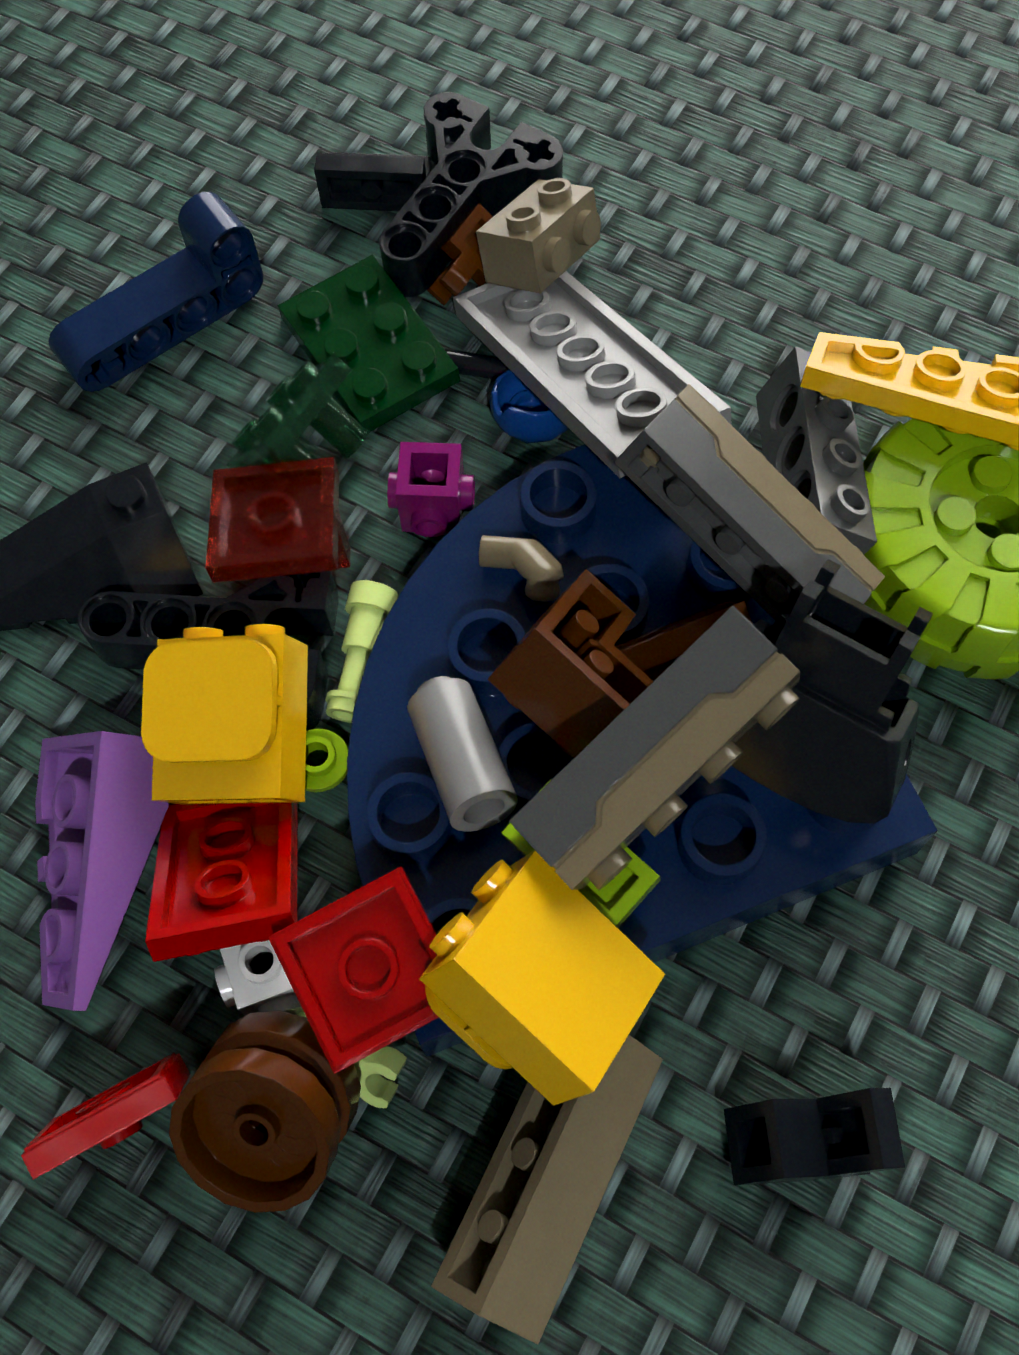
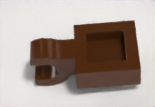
M480 203L469 211L441 247L452 261L433 281L427 291L443 306L452 295L457 296L471 278L479 286L486 283L476 231L493 216Z

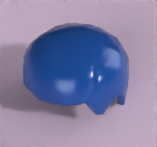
M510 369L496 378L490 394L489 404L492 416L503 432L527 444L553 440L569 429Z

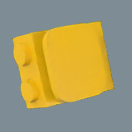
M271 624L245 626V635L223 636V630L217 628L190 627L183 629V638L157 639V648L149 655L144 666L141 723L143 745L148 753L153 756L152 801L182 805L305 802L308 645L286 635L285 627Z
M534 850L510 866L503 859L498 861L479 879L471 891L478 899V902L467 916L460 912L435 936L430 944V949L437 956L419 980L425 984L427 1001L433 1012L484 1061L499 1069L514 1068L554 1106L595 1091L665 976V973L578 889L571 890L555 872L556 869L550 867Z

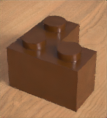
M587 569L546 610L487 679L504 694L512 706L524 712L556 742L565 754L573 758L654 682L614 646L636 614Z

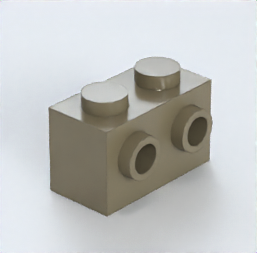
M563 178L538 179L480 227L476 234L486 283L541 294L600 240L601 220L596 209L594 188L574 185L569 180Z

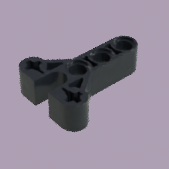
M442 92L427 100L424 106L427 151L431 161L437 165L380 236L383 269L404 297H415L423 294L452 259L441 247L469 211L480 203L492 216H495L538 179L562 178L563 148L558 139L521 122L503 145L489 150L491 148L489 107L453 92Z
M299 547L286 552L278 560L273 571L227 598L115 591L98 593L90 597L82 605L78 614V626L96 654L108 666L144 670L147 658L157 648V639H166L172 631L178 628H217L223 630V636H231L237 632L245 631V626L271 624L285 627V634L288 636L295 634L334 636L339 602L338 590L330 564L325 555L314 548ZM125 624L118 633L106 636V633L111 628ZM308 649L306 731L314 729L321 720L328 681V673L320 651Z

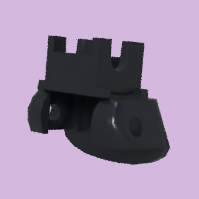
M828 559L821 567L815 581L811 580L803 589L791 613L785 611L773 625L762 619L753 624L778 649L779 654H783L800 670V681L791 689L800 699L767 731L758 722L753 725L735 743L743 751V754L732 767L775 793L816 813L850 823L875 824L888 817L907 774L916 735L919 703L907 697L912 678L901 673L933 613L919 607L909 627L904 626L830 587L841 566Z

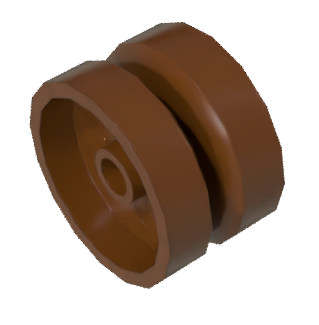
M277 1010L249 1013L231 1023L223 1031L172 1106L169 1136L178 1162L198 1187L224 1204L255 1213L286 1211L309 1200L326 1178L337 1155L338 1145L347 1134L357 1113L361 1085L355 1063L334 1074L306 1017Z

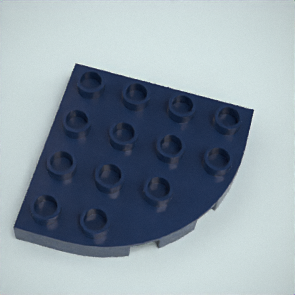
M586 444L553 457L510 481L471 510L437 543L408 580L387 615L365 666L353 711L347 757L348 815L355 861L363 886L401 866L407 874L437 934L460 912L465 916L468 915L478 902V899L471 893L473 887L495 863L503 859L510 866L524 857L501 832L510 824L509 820L550 779L552 780L574 759L565 754L556 742L524 712L512 706L504 694L487 679L536 621L585 569L592 573L636 614L614 646L721 602L745 601L753 624L759 619L772 625L776 622L628 476L619 478ZM482 535L528 538L540 542L562 565L564 578L559 580V596L555 600L548 602L531 600L525 594L527 579L522 577L517 570L480 567L479 547ZM439 676L459 678L471 685L518 797V804L515 810L503 821L486 829L464 832L456 830L451 826L407 710L410 698L417 692L420 685L431 678ZM732 766L711 784L701 775L679 796L688 806L664 831L654 837L645 829L627 846L660 875L661 881L618 929L651 961L657 962L915 855L938 830L907 774L888 817L875 824L850 823L816 813L775 793ZM440 1018L415 1030L419 1045L426 1057L464 1042Z

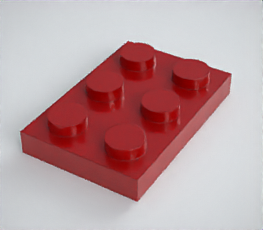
M298 802L169 805L161 824L145 938L153 962L182 956H193L203 952L253 942L268 941V937L297 922Z

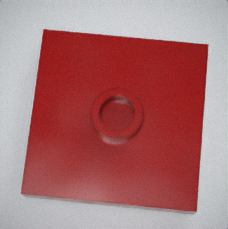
M401 866L268 937L334 1074L439 1018L427 1001L425 984L419 980L437 956L430 949V944L437 933Z
M173 1052L53 1118L24 1148V1153L21 1155L32 1179L38 1178L99 1143L102 1149L114 1146L140 1130L144 1126L141 1121L142 1119L176 1101L190 1076L180 1053L175 1054Z

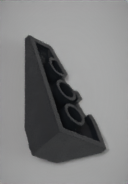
M147 462L88 484L0 540V631L26 629L33 622L66 619L69 624L78 623V614L82 605L90 597L101 592L115 591L199 596L203 594L166 500Z

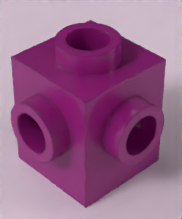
M400 442L398 471L389 473L387 497L388 507L398 509L402 532H414L424 537H438L449 533L463 519V511L474 509L475 475L464 474L462 444Z

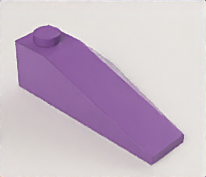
M97 731L42 739L35 808L36 824H48L49 853L48 856H43L37 861L38 882H46V887L51 893V909L47 910L43 915L40 923L42 1005L72 1011H86L169 807V803L152 801L153 756L145 749L141 736Z

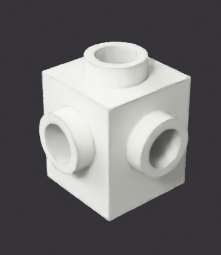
M269 940L220 949L224 964L215 967L214 973L219 992L227 1008L236 1005L237 1010L245 1016L249 1013L277 1010L296 1015L303 1010ZM273 960V964L267 972L263 974L253 973L252 967Z

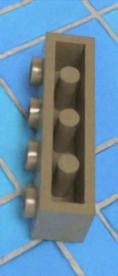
M628 1035L593 1093L553 1106L527 1082L431 1287L478 1316L538 1345L663 1059Z

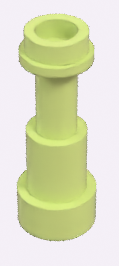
M359 580L353 582L350 586L345 610L350 616L341 648L346 657L338 689L328 691L325 698L327 702L325 712L333 719L352 723L353 711L366 663L382 625L399 597L393 588L385 584L370 580Z

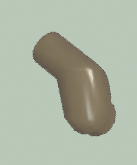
M482 535L479 547L480 567L517 570L522 577L527 579L525 594L531 600L548 602L555 600L559 596V580L564 578L562 565L540 542L528 538Z

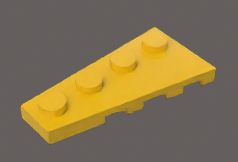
M819 332L808 359L800 387L817 391L831 399H846L875 407L892 416H907L936 424L953 433H968L1004 443L1008 447L1019 451V357L995 354L991 364L962 361L959 358L958 349L933 346L932 350L922 352L920 355L905 354V350L899 342Z

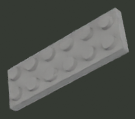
M567 271L560 275L541 294L487 283L453 297L457 318L619 478L627 475L614 461L688 384L711 403L732 425L731 407Z

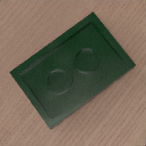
M373 254L277 305L283 322L363 435L460 382L459 369Z

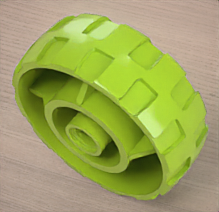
M914 418L905 424L897 421L885 432L863 462L877 543L864 556L885 576L877 588L871 592L872 594L864 605L906 627H909L919 607L933 613L910 655L914 660L933 669L942 666L961 671L967 678L1008 679L1019 671V451L1008 447L1004 443L968 433H953L942 426Z

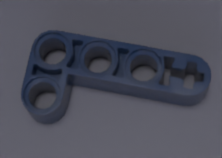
M201 192L191 197L181 208L178 223L186 248L65 318L50 333L48 341L50 349L83 390L89 392L100 391L247 303L258 293L263 283V271L253 236L249 229L217 194Z

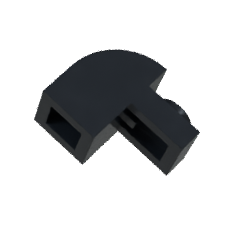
M867 1088L816 1099H770L724 1109L734 1185L831 1179L905 1168L891 1088Z

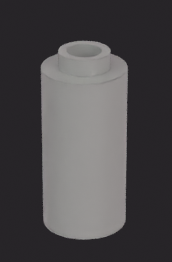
M439 676L427 680L420 685L417 692L410 698L407 710L450 824L454 829L464 832L478 831L491 827L503 821L515 810L518 804V797L472 687L463 679Z

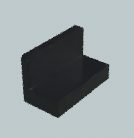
M344 152L317 153L314 166L322 208L400 211L432 171V162L429 156Z

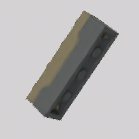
M690 384L677 395L614 461L654 503L775 621L785 611L791 613L803 589L811 580L815 581L821 567L828 559L841 566L830 587L862 604L867 601L872 594L871 592L877 588L885 577L864 556L860 549L854 546L829 522L810 500L805 498L761 452L756 450Z
M731 606L509 822L547 864L556 869L555 872L571 890L583 889L590 881L598 890L602 889L631 862L632 858L624 849L645 829L656 837L687 808L688 805L679 797L701 775L710 784L713 783L740 758L743 751L735 743L753 725L758 722L767 731L798 702L800 698L791 689L800 681V670L783 654H779L778 649L738 609Z

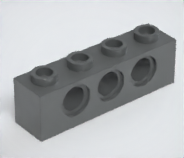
M795 346L756 395L763 455L805 498L814 504L816 509L854 546L860 549L863 554H866L877 543L852 401L831 399L817 391L800 387L811 352Z

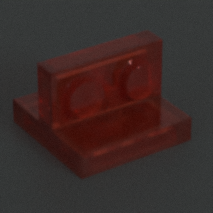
M334 457L213 470L206 570L213 583L338 570V568L350 567V545L339 514V471Z

